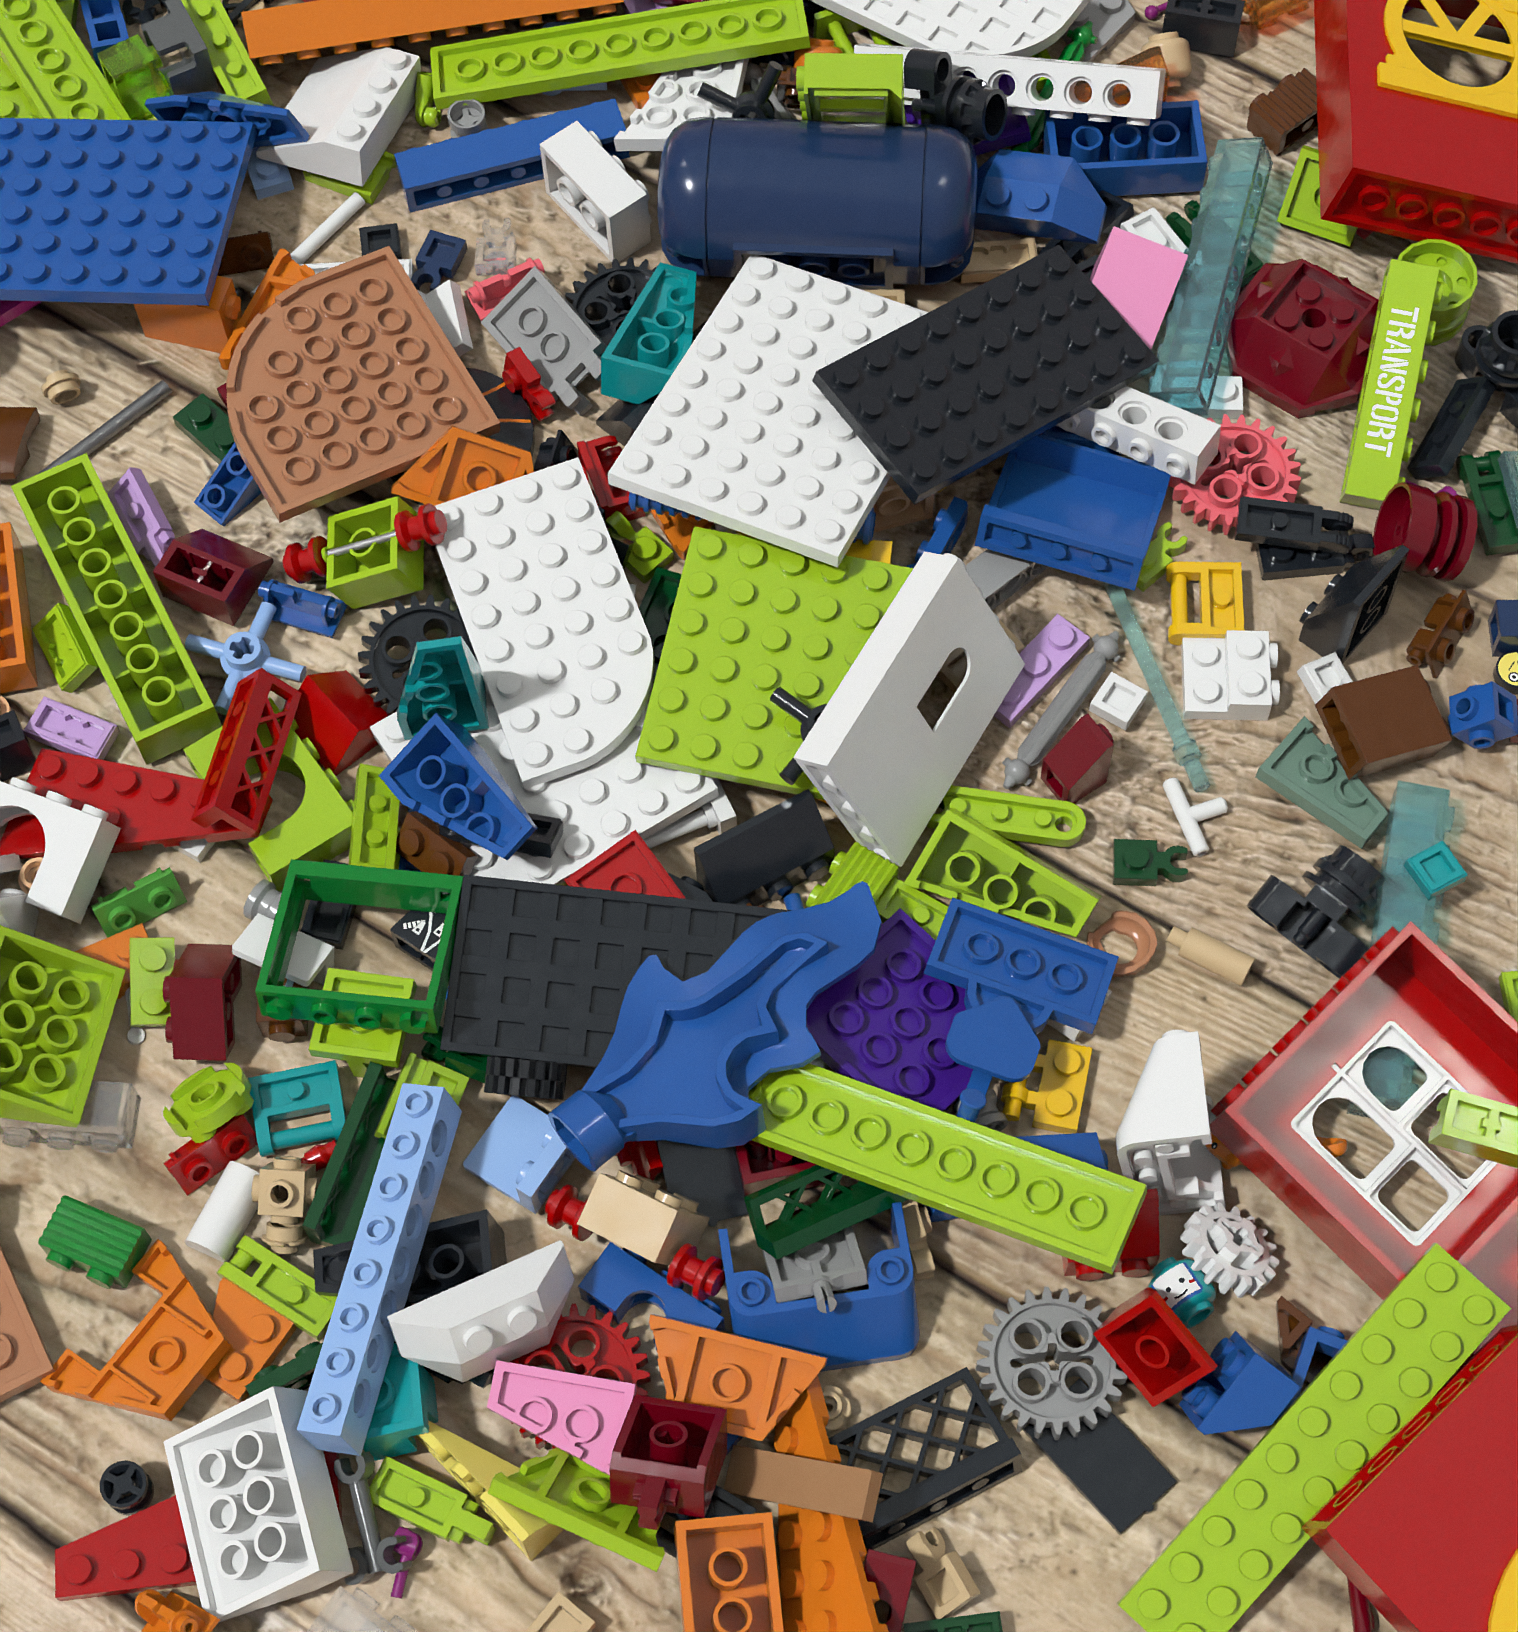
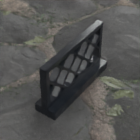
M967 1367L828 1438L831 1445L838 1446L840 1454L849 1456L847 1466L854 1467L856 1459L881 1465L879 1472L883 1473L878 1498L885 1499V1501L876 1505L873 1523L858 1520L867 1553L868 1549L874 1550L1022 1472L1020 1450L1013 1438L1009 1439ZM964 1384L971 1396L967 1413L942 1406L946 1393ZM937 1398L935 1404L929 1403L930 1401ZM976 1406L983 1417L974 1415ZM915 1409L932 1413L926 1434L901 1428L905 1414ZM939 1416L964 1422L958 1443L933 1436ZM896 1419L894 1425L888 1424L889 1422ZM971 1424L990 1429L997 1442L984 1449L965 1445ZM874 1430L890 1434L885 1455L861 1450L860 1447L864 1435ZM898 1437L923 1444L917 1464L892 1458ZM854 1441L853 1447L847 1446V1444ZM933 1446L955 1452L951 1466L942 1471L923 1467L929 1447ZM961 1455L969 1456L960 1461ZM888 1467L913 1474L908 1489L900 1493L882 1489ZM920 1476L927 1478L919 1482Z

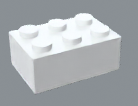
M575 121L540 143L546 193L611 262L615 258L620 262L651 242L650 224L652 220L648 210L650 196L646 187L640 180L634 181L629 176L623 163L617 156H610L593 131L587 132L578 121Z

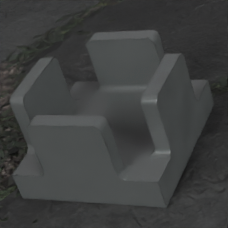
M164 1L167 14L142 24L141 29L150 54L157 53L159 56H163L179 50L183 58L182 61L158 71L159 77L169 96L208 91L220 93L208 49L182 1Z

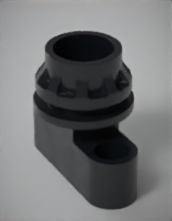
M912 48L908 52L904 62V88L920 90V99L916 98L912 101V109L921 112V124H926V126L928 124L943 125L955 128L969 139L972 146L977 145L983 140L995 141L999 138L1005 127L1008 112L1007 99L1001 89L991 88L982 79H972L969 76L959 75L952 79V61L947 52Z
M1512 310L1501 314L1487 327L1474 325L1467 328L1459 343L1455 355V363L1467 378H1474L1476 375L1482 374L1486 379L1495 383L1497 386L1495 391H1503L1506 394L1499 411L1513 426L1518 428V310Z
M1339 845L1332 855L1319 858L1315 862L1313 867L1317 871L1316 874L1305 871L1302 875L1303 880L1312 888L1305 898L1277 877L1270 875L1246 905L1265 923L1339 979L1369 950L1362 941L1343 928L1341 924L1347 917L1363 924L1367 917L1361 910L1364 908L1371 911L1377 904L1378 889L1385 882L1384 876L1377 869L1343 845Z

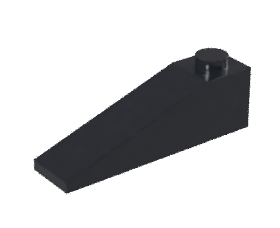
M487 1209L429 1223L406 1303L416 1304L507 1264L504 1231ZM354 1240L313 1250L315 1292L318 1295L338 1296Z

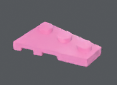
M496 1360L487 1408L610 1476L609 1468L612 1451L633 1397L636 1395L637 1386L627 1382Z

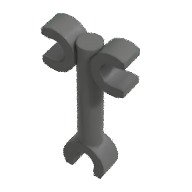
M370 1451L362 1452L361 1456L356 1455L358 1463L356 1473L352 1471L349 1458L338 1459L334 1462V1471L338 1479L343 1483L349 1484L363 1547L358 1546L348 1549L350 1558L353 1557L358 1561L359 1570L356 1575L345 1578L347 1585L367 1582L377 1572L385 1571L386 1573L394 1574L406 1571L412 1567L411 1560L397 1562L393 1557V1548L397 1544L406 1542V1536L395 1535L384 1538L381 1541L368 1485V1479L374 1472L375 1466L374 1458Z

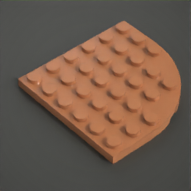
M390 246L319 272L284 290L275 297V303L262 315L258 313L253 318L235 347L229 365L226 389L227 412L232 436L244 463L279 523L407 471L452 425L486 437L500 432V421Z

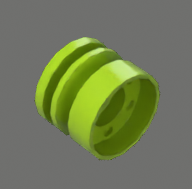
M1426 239L1411 244L1400 253L1397 260L1440 268L1437 281L1444 283L1439 305L1432 306L1430 320L1436 321L1431 345L1425 344V346H1435L1451 340L1461 331L1477 287V267L1472 257L1459 245L1446 240Z

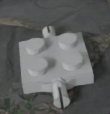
M852 1226L778 1260L762 1250L777 1303L815 1296L817 1308L820 1312L827 1313L825 1301H827L829 1311L832 1312L837 1306L833 1291H844L852 1287L868 1284L866 1268Z

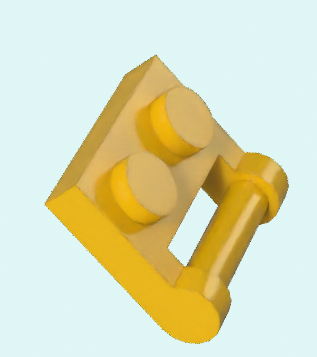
M1179 561L1172 562L1166 566V581L1170 583L1172 625L1168 627V641L1171 644L1180 646L1183 638H1225L1227 630L1245 631L1241 562ZM1188 581H1199L1200 623H1188Z

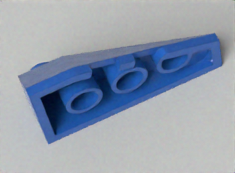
M213 91L149 98L144 104L159 121L254 122L257 135L253 148L307 142L310 137L289 109Z

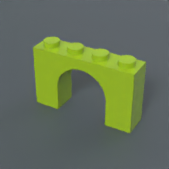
M268 698L274 713L282 712L283 708L279 710L272 698ZM293 719L277 770L291 773L304 782L306 788L303 801L290 818L248 843L256 863L267 879L275 884L278 891L283 890L291 859L323 862V859L332 860L348 850L351 841L354 801L352 799L347 802L343 800L338 793L342 790V786L330 768L325 771L321 769L316 762L320 759L319 753L310 739L306 737L301 741L295 730L299 727L295 719ZM266 723L258 725L256 732L263 748L271 746L273 739ZM223 726L183 749L191 769L199 779L205 780ZM255 758L246 761L245 768L249 777L260 772Z

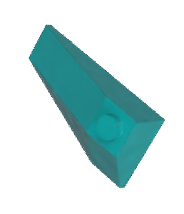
M659 263L601 356L602 395L640 404L662 391L692 345L696 271Z

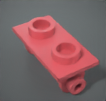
M527 258L526 262L508 269L507 273L503 275L499 273L481 282L475 281L473 282V287L464 291L481 321L534 266L545 273L540 259L532 260Z

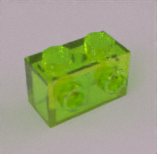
M137 34L97 53L106 81L131 120H148L155 117L144 104L149 98L166 96V93L170 92V87L163 73L158 70V68L163 67V64L154 46L147 47Z

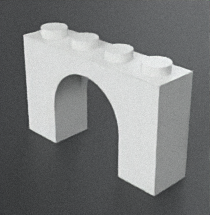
M12 777L10 784L0 781V828L16 817L35 815L45 833L46 846L44 857L25 902L81 924L121 828L106 821L109 813L93 806L84 804L82 811L70 807L72 799L48 790L46 797L34 794L36 786Z

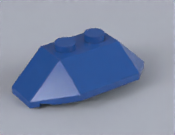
M999 149L978 168L975 229L1099 244L1107 206L1075 158Z

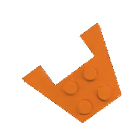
M157 1239L131 1272L139 1280L161 1294L162 1297L102 1370H97L67 1348L54 1363L55 1372L40 1380L50 1391L172 1421L230 1349V1343L173 1254L162 1241Z

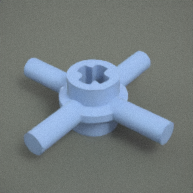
M269 602L261 603L248 632L234 633L225 643L189 634L186 638V650L220 659L222 668L228 675L214 706L215 710L221 714L227 715L237 683L260 668H263L270 674L298 682H303L305 679L306 666L271 657L268 645L263 641L277 610Z

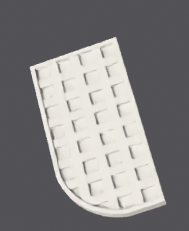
M810 0L906 47L1030 57L1054 44L1064 35L1090 2V0Z
M577 457L435 505L437 509L443 512L447 521V532L444 535V540L441 544L435 546L524 789L585 769L611 753L636 726L646 708L653 688L655 657L651 638L580 460Z

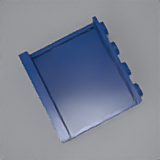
M1040 434L1009 452L989 505L985 504L981 513L974 546L1135 591L1164 503L1171 475L1143 462Z

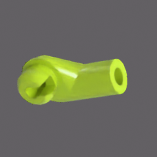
M417 72L415 120L424 128L427 126L435 128L441 122L442 113L440 110H436V107H433L432 73Z

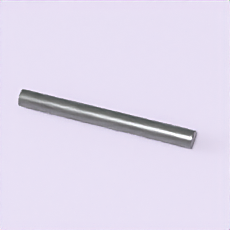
M161 380L39 473L85 453L89 456L171 394V388L164 380Z

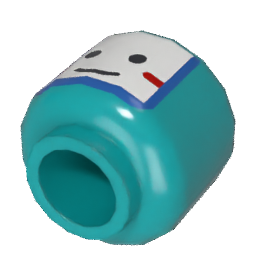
M1169 1257L1153 1268L1152 1274L1154 1277L1148 1287L1159 1293L1187 1329L1192 1328L1203 1322L1213 1313L1216 1289L1212 1283L1207 1285L1204 1282L1206 1274L1202 1270H1192L1191 1266L1195 1260L1183 1259L1177 1261L1174 1257Z

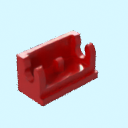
M610 435L587 442L585 440L577 442L580 463L598 507L605 509L606 519L616 511L620 512L628 521L645 517L646 513L643 511V508H639L637 511L631 510L629 506V491L608 484V472L622 452L621 446L613 447L618 444L616 436Z

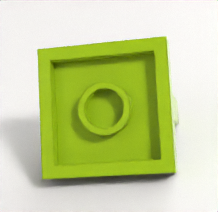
M1304 145L1301 148L1277 222L1351 246L1358 229L1357 227L1321 219L1318 149Z
M328 968L323 990L414 999L417 984L415 979ZM315 1022L308 1050L311 1056L347 1061L353 1076L363 1078L370 1061L383 1066L399 1067L406 1032L399 1029L377 1028L369 1030L357 1025L340 1023L322 1025Z

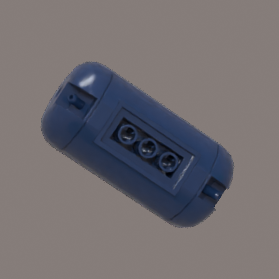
M730 117L687 119L675 127L665 140L660 160L657 217L662 251L672 266L696 271L697 277L735 278L750 254H758L858 289L893 290V284L919 285L921 283V285L933 286L949 283L960 276L968 266L974 247L978 173L976 152L965 135L955 128L943 125L928 124L926 126V124Z

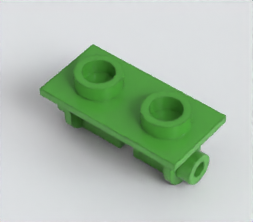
M159 867L156 869V872L133 882L135 888L129 891L125 886L103 898L101 896L97 898L99 902L91 907L107 938L141 923L143 924L187 902L170 867L163 871Z

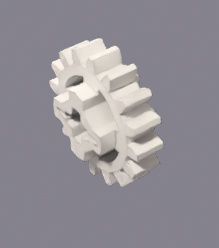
M1217 1202L1213 1209L1207 1204L1203 1205L1184 1224L1185 1230L1180 1235V1240L1187 1245L1182 1250L1184 1256L1192 1257L1195 1260L1191 1266L1193 1271L1202 1270L1206 1274L1204 1282L1207 1285L1212 1283V1281L1219 1283L1220 1293L1225 1294L1232 1288L1238 1298H1242L1247 1291L1252 1296H1255L1276 1275L1274 1269L1279 1264V1260L1271 1254L1277 1247L1275 1244L1264 1240L1268 1231L1266 1229L1257 1230V1227L1254 1225L1255 1218L1252 1215L1242 1218L1240 1217L1238 1207L1234 1206L1230 1212H1227L1223 1204Z

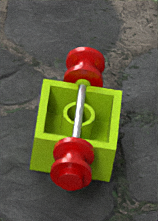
M399 496L329 516L327 540L322 536L313 537L309 540L307 548L298 542L289 544L283 556V567L286 574L299 584L309 582L314 571L319 576L326 577V589L352 609L385 601L424 589V539L433 546L441 544L447 532V521L443 512L430 503L421 505L418 512H416Z

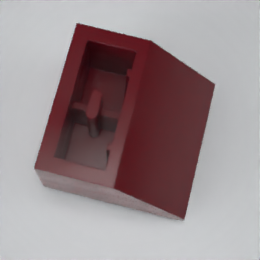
M199 529L173 539L153 570V574L163 597L234 626L274 561L272 557L205 529Z

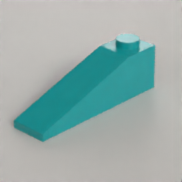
M461 636L416 643L397 710V721L405 740L412 739L435 713L464 726L467 731L489 728L485 682L479 663Z

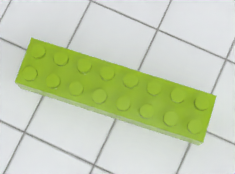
M87 453L12 485L11 488L146 765L189 746L220 728L222 724L215 707Z

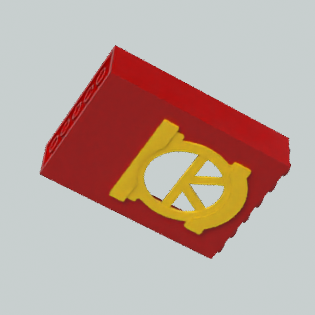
M1314 0L1321 219L1419 242L1426 239L1446 240L1459 245L1467 253L1518 264V0ZM1409 6L1428 11L1438 27L1403 19L1404 7ZM1447 16L1463 19L1466 21L1461 26V28L1458 31H1456V29L1453 27ZM1483 24L1506 30L1510 44L1474 35ZM1405 37L1511 62V68L1502 80L1489 86L1468 87L1455 84L1429 70L1415 56Z

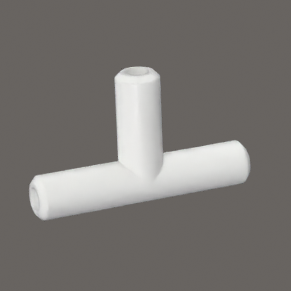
M1177 778L1165 780L1162 786L1193 855L1201 857L1207 854L1209 847L1198 822L1226 813L1228 810L1226 800L1218 797L1190 806Z

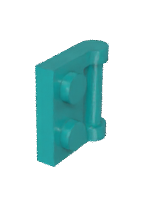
M336 1060L248 1078L251 1083L250 1095L254 1100L252 1110L261 1157L275 1155V1150L332 1138H335L336 1141L338 1140L347 1116L339 1066ZM328 1110L331 1112L332 1120L277 1132L271 1131L270 1122Z

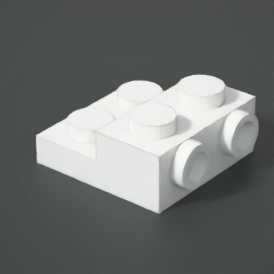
M1227 630L1225 638L1182 639L1183 719L1268 720L1272 705H1278L1280 697L1279 680H1271L1270 668L1277 667L1278 645L1277 643H1269V631Z

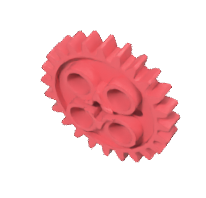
M1224 414L1222 423L1219 424L1221 425L1218 454L1210 463L1213 466L1207 467L1195 485L1171 476L1168 487L1174 488L1173 501L1183 500L1181 506L1182 513L1195 511L1194 524L1205 518L1209 520L1207 525L1208 531H1212L1219 524L1222 525L1224 535H1228L1231 526L1236 527L1240 497L1295 503L1297 490L1301 482V477L1298 476L1301 464L1294 461L1295 449H1285L1286 436L1277 439L1273 438L1274 426L1262 431L1259 429L1260 419L1258 418L1250 426L1246 425L1244 415L1239 416L1237 423H1231L1228 415ZM1211 417L1207 418V420L1215 422ZM1239 451H1246L1250 454H1243ZM1255 483H1262V484H1264V485H1266V486H1265V487L1258 486V485L1255 484ZM1217 495H1225L1229 499L1220 498Z

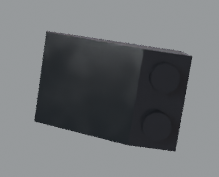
M1404 545L1398 546L1353 564L1344 576L1340 574L1335 575L1324 591L1326 596L1319 604L1313 601L1303 612L1299 620L1303 624L1299 641L1322 657L1336 652L1343 664L1388 612L1410 549Z

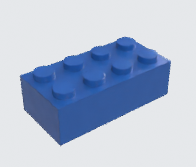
M1198 100L1162 102L1161 117L1150 119L1149 126L1126 124L1127 117L1112 116L1111 122L1089 121L1087 113L1073 112L1072 119L1050 117V110H1045L1042 136L1043 153L1075 158L1097 193L1104 190L1114 196L1202 191L1208 161Z

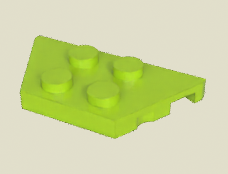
M556 1447L550 1450L546 1456L534 1457L522 1462L519 1472L508 1477L500 1472L495 1474L492 1479L488 1494L542 1518L549 1524L559 1526L587 1539L594 1545L602 1546L655 1572L658 1571L665 1555L664 1547H659L657 1543L656 1533L658 1530L638 1527L640 1517L638 1507L611 1503L610 1476Z

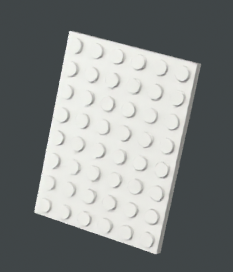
M750 254L609 470L608 484L838 568L891 476L812 382L817 370L928 312L758 254Z

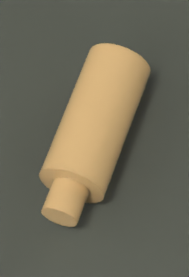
M1174 926L1166 941L1180 948L1178 956L1241 987L1256 959L1193 927L1187 933Z

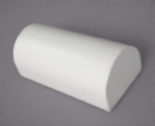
M229 1161L185 1240L188 1247L221 1262L229 1261L236 1249V1245L242 1238L258 1208V1202L252 1201L251 1194L254 1175H259L257 1171L241 1163Z

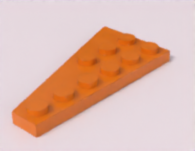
M818 1375L775 1426L774 1447L776 1453L839 1464L841 1457L838 1446L829 1443L825 1428L830 1417ZM778 1504L779 1530L777 1538L780 1547L781 1573L779 1588L782 1599L784 1632H889L887 1624H879L874 1604L880 1598L875 1582H867L862 1563L867 1551L858 1520Z

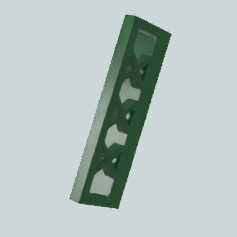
M370 1061L302 1225L310 1241L327 1247L355 1240L385 1143V1138L375 1137L374 1134L397 1080L387 1078L384 1067L381 1064Z
M814 1165L743 1197L758 1247L777 1260L891 1208L892 1203H902L909 1199L862 1181L846 1187L839 1184L843 1174L819 1165ZM815 1180L826 1184L818 1201L810 1205L799 1201L807 1184ZM775 1198L785 1201L786 1203L779 1218L765 1225L760 1205Z

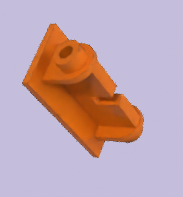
M147 1589L139 1593L135 1599L136 1613L147 1622L141 1632H212L220 1621L216 1616L172 1591L165 1598L158 1591Z

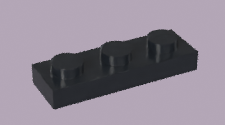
M1484 376L1456 380L1407 467L1415 479L1448 475L1482 412L1486 409L1487 403L1497 387L1495 383L1489 381Z

